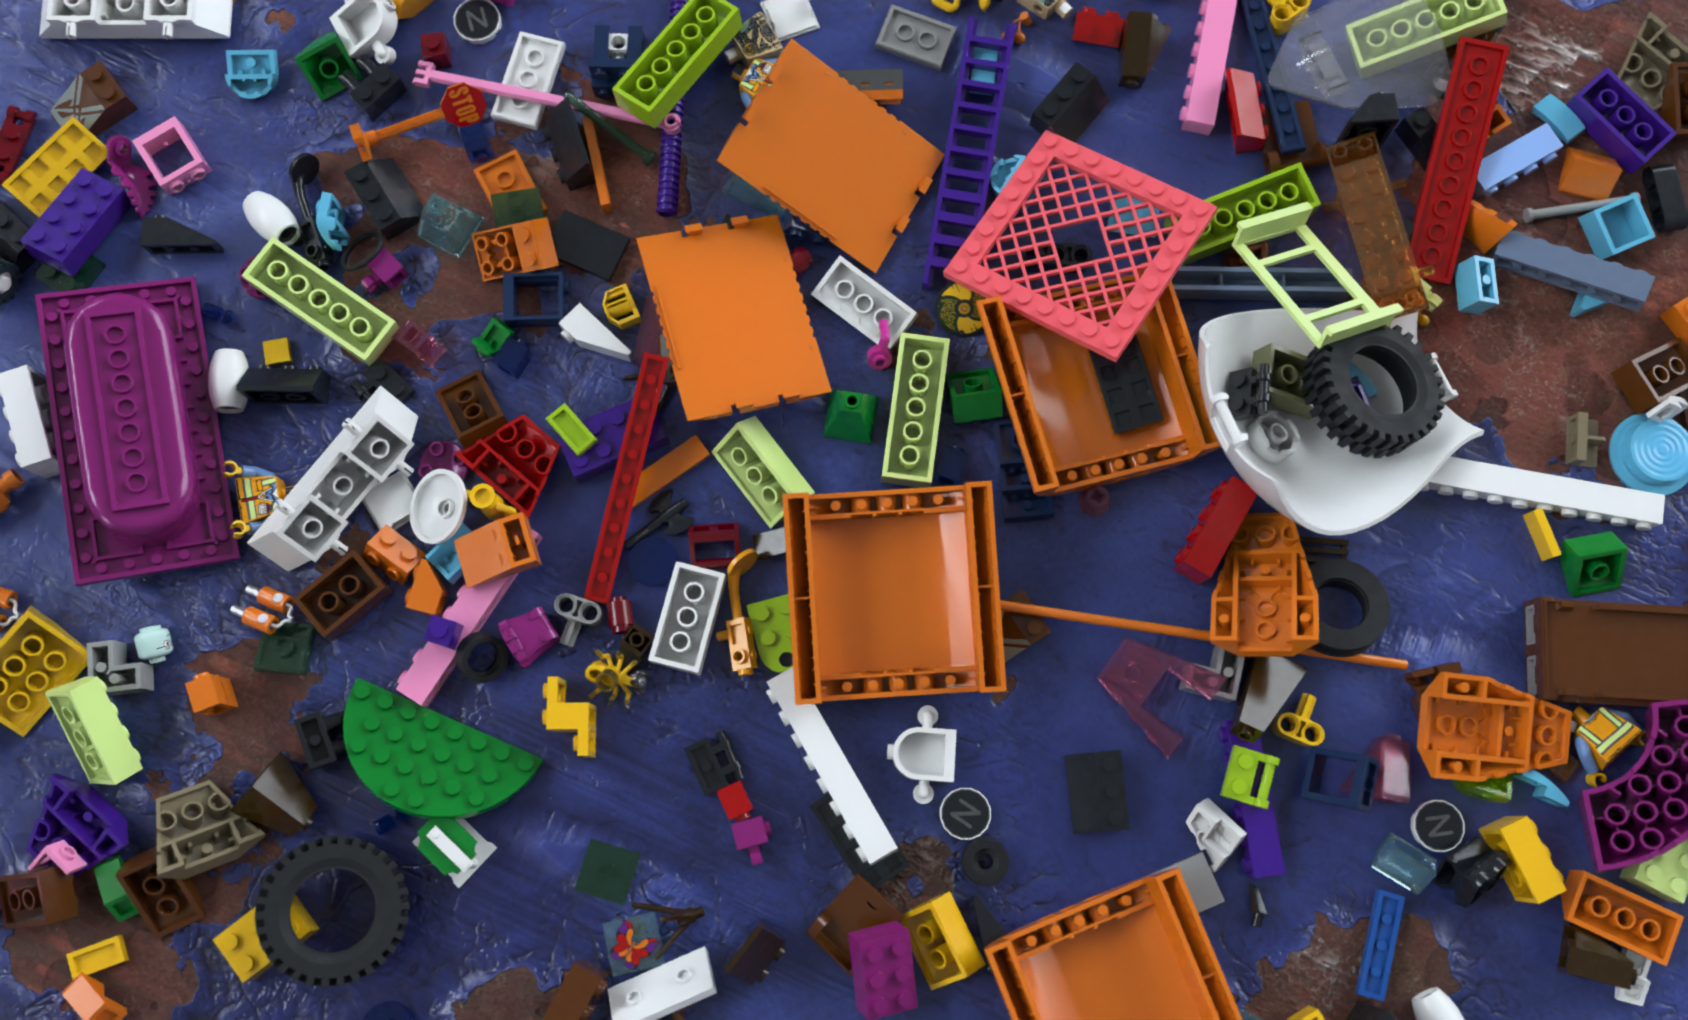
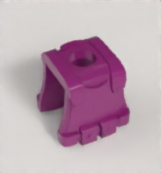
M537 607L524 615L508 620L505 619L498 623L505 643L523 668L530 666L539 655L560 642L559 635L542 607Z

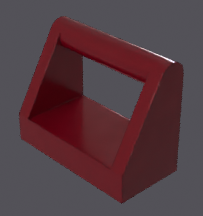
M739 522L691 525L689 527L688 538L691 565L705 569L728 568L735 558L696 560V543L734 540L736 556L741 553Z

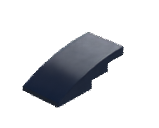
M993 420L1004 522L1054 518L1055 511L1052 496H1037L1033 492L1012 420Z

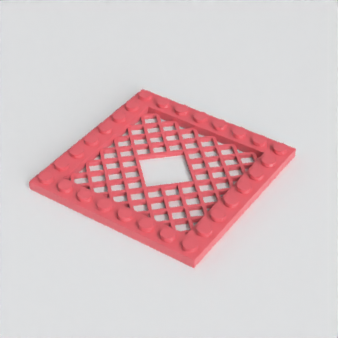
M1045 130L945 268L943 275L945 278L985 298L1001 295L1005 308L1117 362L1217 213V206ZM1064 169L1066 177L1053 180L1051 171ZM1068 169H1071L1079 174L1070 176ZM1047 173L1049 181L1040 183L1042 178ZM1084 178L1087 186L1074 189L1072 181ZM1089 178L1099 182V184L1091 185ZM1068 182L1070 190L1057 193L1055 185ZM1051 186L1053 195L1040 197L1038 189ZM1106 188L1108 196L1095 199L1093 191ZM1110 188L1117 190L1121 193L1112 195ZM1035 191L1036 199L1027 200L1032 192ZM1089 192L1091 200L1078 203L1076 195ZM1072 196L1074 204L1062 207L1059 199ZM1127 197L1129 206L1117 209L1114 200ZM1132 198L1143 203L1134 205ZM1055 200L1057 208L1045 211L1043 202ZM1110 202L1112 210L1100 213L1097 204ZM1039 204L1041 212L1028 215L1026 207ZM1093 206L1095 214L1083 217L1080 208ZM1148 207L1151 216L1138 219L1136 210ZM1022 208L1024 216L1015 218ZM1154 208L1161 210L1165 213L1156 215ZM1076 210L1079 218L1066 221L1064 212ZM1132 212L1134 220L1121 223L1119 214ZM1060 214L1062 222L1049 225L1047 216ZM1115 216L1117 224L1104 227L1102 218ZM1170 217L1173 226L1160 229L1158 220ZM1043 218L1045 226L1032 229L1030 220ZM1098 220L1109 257L1062 268L1051 230ZM1153 221L1156 230L1143 233L1140 224ZM1026 222L1028 230L1015 233L1013 224ZM1136 225L1139 234L1126 237L1123 228ZM1009 226L1011 234L1002 236ZM1119 229L1121 238L1109 241L1106 232ZM1047 231L1049 240L1036 243L1034 234ZM1170 233L1166 241H1164L1162 234ZM1158 235L1160 245L1148 247L1145 238ZM1030 236L1032 244L1019 247L1017 238ZM1013 240L1015 248L1002 251L1000 242ZM1141 240L1143 249L1130 251L1128 242ZM996 244L998 252L989 254V252ZM1124 244L1126 253L1113 256L1111 246ZM1051 246L1053 255L1040 257L1038 248ZM1034 250L1036 259L1023 261L1021 253ZM1158 251L1152 260L1150 253ZM1017 254L1019 263L1006 265L1004 257ZM1146 254L1148 263L1135 266L1133 257ZM1000 258L1002 267L989 270L987 261ZM1128 258L1131 267L1118 270L1115 261ZM1055 260L1058 269L1045 272L1042 263ZM1111 262L1114 271L1101 274L1098 265ZM1038 264L1040 273L1027 276L1025 267ZM1094 266L1096 275L1083 278L1081 269ZM1021 268L1023 277L1010 280L1008 271ZM1077 270L1079 279L1066 282L1064 273ZM1145 270L1141 278H1139L1137 271ZM1004 272L1005 277H1003V276H1001V275H999V274H997V273ZM1133 272L1136 282L1122 284L1120 275ZM1059 274L1062 283L1049 286L1046 277ZM1116 277L1118 286L1105 289L1102 279ZM1042 278L1045 287L1031 290L1029 281ZM1098 281L1101 290L1088 293L1085 283ZM1025 282L1026 287L1020 285V283ZM1081 285L1084 294L1070 297L1068 287ZM1133 288L1127 297L1125 290ZM1064 289L1066 298L1053 301L1051 291ZM1120 291L1123 300L1110 303L1107 294ZM1047 293V297H1048V298H1046V297H1044V296H1042V295H1040V294ZM1103 295L1105 305L1092 307L1090 298ZM1085 299L1088 309L1075 311L1072 302ZM1068 303L1069 308L1063 306V304ZM1120 307V309L1114 316L1112 309ZM1107 310L1110 319L1097 322L1094 313ZM1090 314L1091 319H1089V318H1087V317H1085V316H1083V315Z

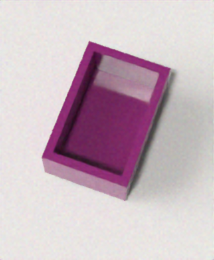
M896 920L848 933L857 1010L867 1020H875L917 1008L918 1002L910 931Z

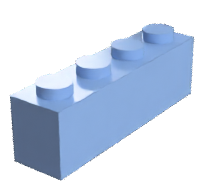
M1548 123L1482 159L1473 193L1474 199L1485 195L1486 198L1499 190L1498 186L1504 184L1506 187L1515 182L1521 173H1524L1526 176L1538 168L1537 164L1543 162L1545 165L1557 157L1556 152L1563 147V144Z

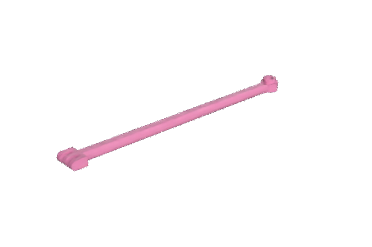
M419 60L417 65L421 69H416L415 75L420 78L414 77L412 81L416 86L429 89L431 82L450 86L465 82L484 93L554 107L563 99L568 98L573 111L650 126L620 107L437 71L433 62ZM669 113L657 128L664 129L669 135H676L681 131L680 126H682V122L677 114ZM670 120H675V121H676V122H674L673 124H668V123H667V122L670 121Z

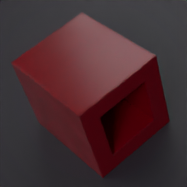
M445 33L420 34L421 52L424 61L433 62L436 69L452 67L451 46Z

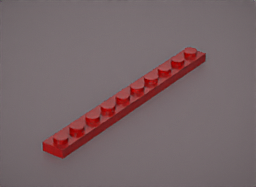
M644 352L584 599L604 604L609 603L669 362L667 357Z

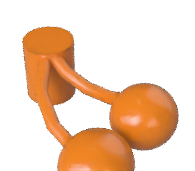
M1026 11L1022 12L1019 18L1013 21V23L1019 21L1018 32L1014 34L1013 39L1016 44H1022L1025 41V35L1021 33L1020 29L1021 22L1025 26H1029L1032 23V19Z

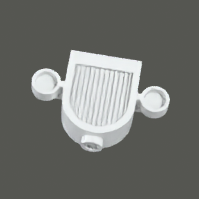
M344 0L346 4L329 19L349 56L355 59L359 58L364 62L361 55L366 54L369 58L374 55L378 63L382 64L384 62L387 66L392 65L396 59V52L386 44L393 38L397 29L398 20L394 2L392 0Z
M929 705L923 706L917 714V719L922 727H914L904 731L894 744H888L887 759L893 760L898 772L906 778L919 780V784L913 789V798L919 804H927L933 799L934 791L929 785L930 781L954 782L957 730L933 728L938 719V712Z

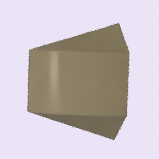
M1649 11L1617 76L1654 111L1662 106L1670 64L1673 62H1688V47L1666 30L1668 26Z
M210 780L157 798V878L187 879L239 859L265 837V833L261 829H257L249 819L232 813L230 811L233 807L231 800Z

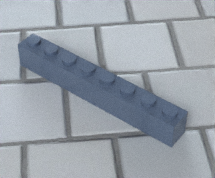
M1180 266L1172 278L1178 299L1278 301L1250 267ZM1265 267L1293 301H1345L1350 296L1327 268ZM1345 268L1352 276V268Z

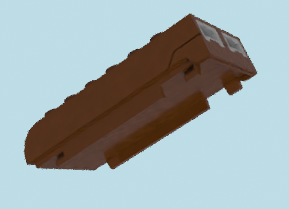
M1544 596L1523 602L1526 693L1552 704L1648 709L1650 704L1654 702L1688 699V607L1566 600Z

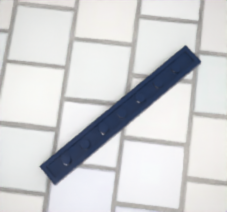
M1238 0L1281 156L1305 152L1307 148L1265 0Z

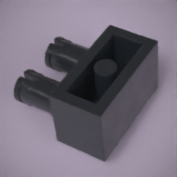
M363 54L361 58L364 62L358 58L355 64L368 77L360 82L349 70H345L343 73L346 75V78L340 74L338 81L350 91L349 96L356 107L374 122L407 89L401 78L384 62L377 66L368 55Z
M345 710L325 717L324 714L321 715L320 711L293 720L311 772L337 763L336 759H338V756L347 753L344 737L335 741L329 740L328 737L329 731L343 727L344 719L342 718H344Z

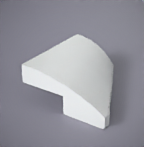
M1209 798L1198 803L1185 821L1190 831L1195 835L1200 850H1206L1212 862V865L1209 867L1213 873L1222 867L1247 835L1241 827Z

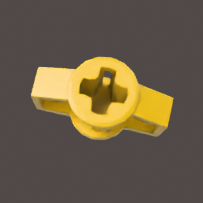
M626 283L605 291L602 306L609 323L623 330L642 322ZM624 294L626 295V297H623V298H621V299H618V300H616V301H613V302L609 303V301L612 300V299H615V298H617V297H619V296H622V295H624ZM633 312L634 314L619 321L616 320L617 318L627 315L629 313Z

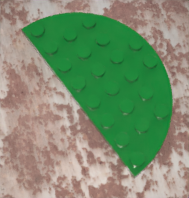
M357 678L349 694L344 711L343 735L352 768L358 778L376 798L402 813L423 819L450 818V820L468 818L485 813L504 804L522 787L525 788L543 765V759L363 679Z

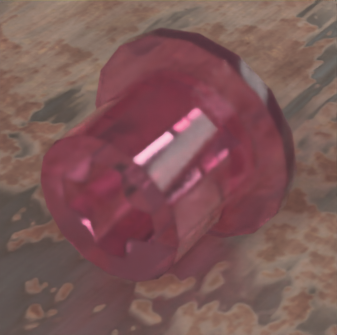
M1094 486L1088 490L1081 491L1078 498L1081 510L1092 517L1103 515L1109 509L1111 503L1109 493L1101 486Z

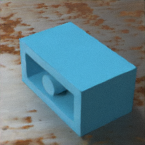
M1474 255L1455 266L1454 275L1458 310L1460 312L1478 315L1499 304L1494 259Z

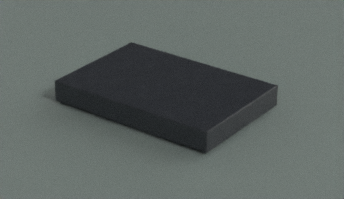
M566 210L563 211L552 233L559 261L608 282L611 281L631 241L630 237Z

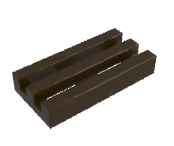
M1299 536L1301 545L1306 543L1340 546V549L1302 546L1304 552L1340 555V559L1347 560L1349 540ZM1306 556L1307 563L1333 559Z

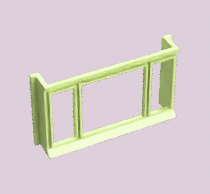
M1308 202L1237 222L1236 227L1238 231L1233 240L1232 247L1318 349H1321L1324 345L1383 325L1389 328L1394 317L1403 313L1404 309L1399 303L1379 308L1307 227L1306 222L1313 210V207ZM1291 232H1296L1307 245L1260 260L1247 247L1248 245ZM1314 253L1354 300L1305 315L1265 267ZM1359 307L1366 312L1365 314L1326 326L1322 335L1312 324L1313 322Z

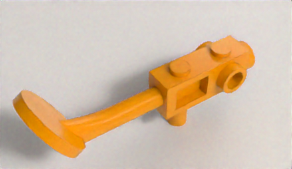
M747 549L741 552L732 560L727 568L728 590L733 619L726 621L727 630L716 633V638L719 642L729 641L732 669L738 672V676L754 674L753 669L758 668L751 619L743 617L739 595L740 576L746 573L758 558V554L754 549Z

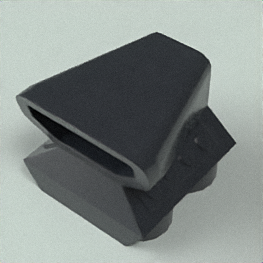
M1475 836L1442 858L1432 877V881L1441 888L1454 887L1455 904L1466 908L1471 906L1482 894L1491 890L1501 880L1511 861L1505 851L1493 850L1482 839Z

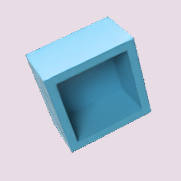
M1636 193L1578 217L1591 249L1599 259H1605L1656 237Z

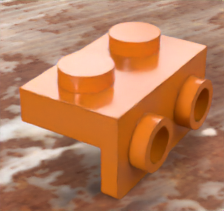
M387 524L366 543L363 556L371 565L379 567L391 580L397 581L401 585L407 582L408 576L414 571L415 566L420 564L421 558L425 559L427 555Z

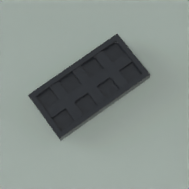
M1136 334L1117 362L1088 349L1115 436L1164 420Z
M828 793L809 806L854 876L859 872L877 889L910 866L899 847L896 852L870 866L868 861L863 863L855 850L860 847L856 839L852 838L850 840L842 827L846 824L843 816H836L829 804L833 801L831 795Z

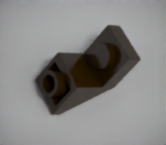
M634 622L620 641L622 646L612 658L613 665L617 666L618 654H624L621 672L635 660L637 662L636 665L626 673L632 678L644 661L655 636Z

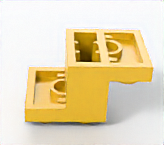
M548 676L547 683L543 684V698L547 699V709H543L542 712L543 725H546V730L552 732H578V735H574L573 750L577 751V756L596 758L597 706L589 702L566 703L567 681L558 676Z

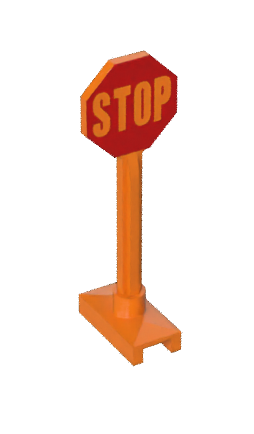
M461 82L447 87L438 109L377 131L371 130L364 133L358 123L350 125L349 128L353 141L358 146L361 159L365 162L372 159L370 147L379 144V141L444 118L446 121L463 129L479 124L487 104L480 89Z

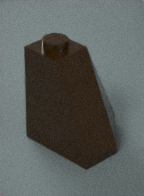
M1128 12L1120 37L1118 86L1127 89L1141 88L1167 42L1171 26L1167 23L1161 24L1158 21V16L1154 13Z
M280 752L244 792L230 811L293 837L300 829L305 831L314 820L311 815L316 810L317 805L286 756Z
M1564 920L1556 972L1627 990L1631 989V985L1634 986L1636 984L1637 970L1633 969L1634 962L1592 932Z

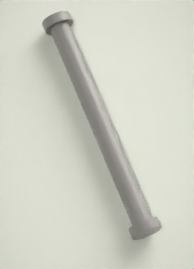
M1632 192V193L1629 194V195H1631V194H1633V193H1636L1637 196H1638V198H1639V200H1640V202H1641V197H1640V194H1639L1638 192ZM1626 196L1535 210L1525 208L1523 210V220L1529 223L1539 218L1593 211Z

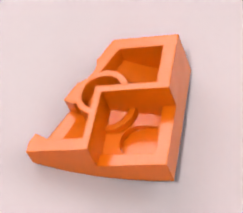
M1472 200L1463 235L1485 254L1518 223L1512 219L1506 223L1498 219V212L1487 209L1482 204Z

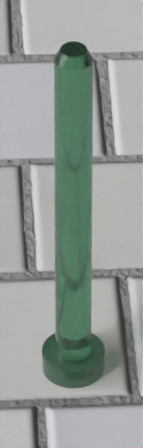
M571 92L564 94L563 98H568L573 107L644 159L642 163L645 166L651 163L657 154L655 151H647Z

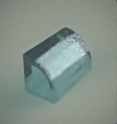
M1390 832L1377 850L1372 868L1418 895L1436 876L1437 860Z

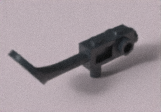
M302 153L292 161L289 167V178L292 181L294 193L303 218L298 223L300 236L293 244L299 246L303 243L308 261L320 270L327 271L331 268V263L335 261L333 251L317 228L316 216H313L305 192V185L311 183L316 178L320 164L319 160L311 153Z

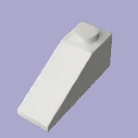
M581 303L559 322L562 329L560 334L570 344L574 341L579 347L629 362L635 359L632 351Z

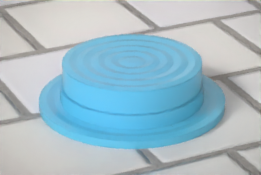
M1647 412L1630 416L1615 428L1609 441V460L1617 477L1628 488L1668 495L1681 489L1688 482V432L1672 418L1659 423L1649 419L1646 415Z

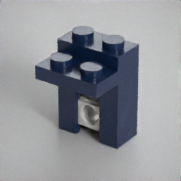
M595 25L593 58L589 57L588 65L592 76L591 87L595 97L602 100L615 98L612 88L645 51L643 26H628V34L610 33L609 25ZM618 45H624L620 49L615 48Z

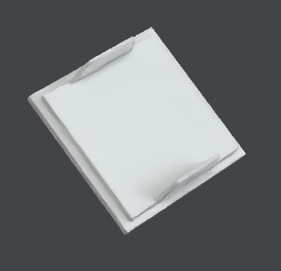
M766 0L760 2L766 20L779 42L820 28L809 0Z
M398 471L392 476L387 477L383 483L377 482L362 502L379 530L386 524L393 530H397L410 522V503L415 489L408 477Z

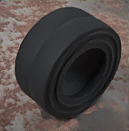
M986 837L977 838L964 848L961 856V866L965 875L972 882L983 886H990L1000 882L1007 874L1009 855L1005 847L997 840ZM982 854H989L992 858V865L988 869H982L978 865V858Z

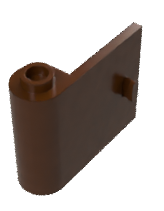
M1309 99L1294 102L1307 147L1305 152L1281 156L1269 110L1265 108V117L1262 118L1263 126H1268L1269 139L1265 140V148L1261 149V154L1267 175L1301 162L1304 169L1325 166L1328 160H1330V147L1326 146L1323 141H1318Z
M858 872L804 933L852 977L848 933L896 920L901 922L905 916Z

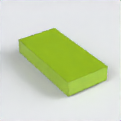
M566 403L562 404L545 418L578 457L598 442Z

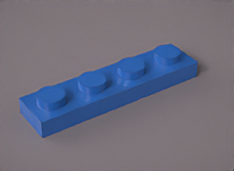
M1376 889L1355 994L1384 1002L1405 901L1404 896Z

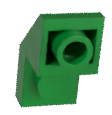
M119 855L96 865L94 872L104 905L118 922H122L139 914V912L115 876L124 862Z

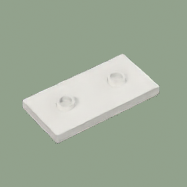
M520 31L502 84L550 93L566 49L565 42ZM497 95L490 116L494 120L538 130L546 105Z
M705 946L608 988L612 1020H657L717 993L709 954Z

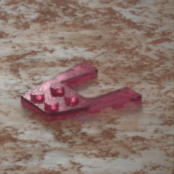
M1126 637L1101 671L1097 680L1114 700L1127 710L1128 716L1140 725L1146 732L1149 740L1153 744L1155 743L1164 753L1163 756L1168 759L1184 737L1141 707L1164 673L1168 670L1210 701L1227 678Z

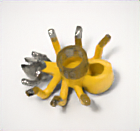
M596 649L594 653L600 659H606L608 664L603 660H597L586 668V678L590 682L596 683L598 687L587 696V699L591 700L601 691L609 692L613 690L607 704V708L611 709L619 692V684L626 693L624 700L625 708L630 709L631 691L626 685H629L635 693L644 696L646 687L642 685L647 684V679L643 675L647 676L649 673L644 670H638L636 673L628 676L626 673L638 663L637 660H633L621 672L624 654L616 651L618 662L617 666H615L609 653L602 654Z

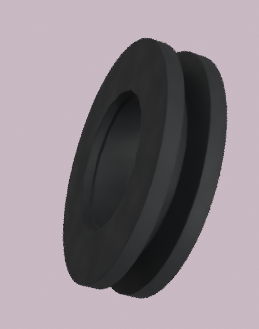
M1327 559L1309 566L1317 591L1324 587L1332 586L1348 590L1359 601L1363 613L1361 623L1352 629L1339 630L1328 626L1319 618V643L1310 648L1321 654L1333 657H1349L1367 650L1384 632L1390 618V602L1382 583L1368 569L1348 560Z

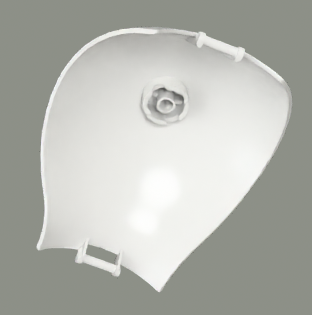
M1285 308L1228 314L1210 320L1200 328L1198 342L1200 386L1210 424L1225 455L1242 479L1267 504L1291 521L1316 533L1346 535L1369 528L1383 521L1409 502L1431 480L1457 449L1468 441L1482 436L1484 433L1483 429L1466 422L1445 404L1444 408L1439 411L1443 414L1441 419L1437 421V426L1425 437L1393 456L1386 457L1384 455L1381 458H1374V455H1371L1367 458L1363 457L1362 453L1354 454L1349 452V445L1344 448L1337 445L1339 441L1337 436L1332 440L1327 437L1326 434L1330 430L1326 426L1322 429L1318 427L1317 423L1321 421L1319 416L1308 420L1268 405L1267 414H1259L1257 407L1256 417L1235 421L1228 408L1230 372L1250 368L1252 366L1253 352L1270 343L1308 356L1316 345ZM1299 308V309H1300L1305 315H1308V314H1311V313H1314V312H1317V311H1320V310H1323V309H1326V308ZM1350 310L1313 322L1312 324L1322 335L1326 326L1365 314L1366 312L1364 310ZM1404 310L1402 314L1396 315L1390 324L1391 329L1395 325L1402 327V335L1410 332L1414 336L1411 340L1414 344L1418 342V310ZM1435 352L1431 353L1433 358L1428 362L1430 365L1437 364L1439 371L1434 374L1435 377L1442 376L1443 384L1439 387L1440 389H1445V396L1440 400L1447 402L1459 396L1456 389L1453 390L1437 362V354ZM1354 354L1351 362L1363 371L1378 392V395L1368 399L1371 408L1388 415L1403 413L1401 393L1391 375L1374 360L1363 355ZM1358 378L1351 380V382H1359Z

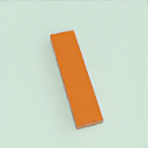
M589 115L582 117L600 204L603 213L609 214L612 213L613 208L595 125L592 117Z
M694 435L641 472L632 510L710 457V453L697 435Z

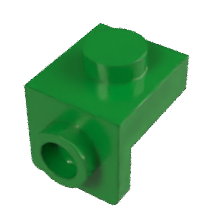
M493 317L481 336L473 337L471 343L477 347L476 350L483 356H499L515 334V331L498 317Z

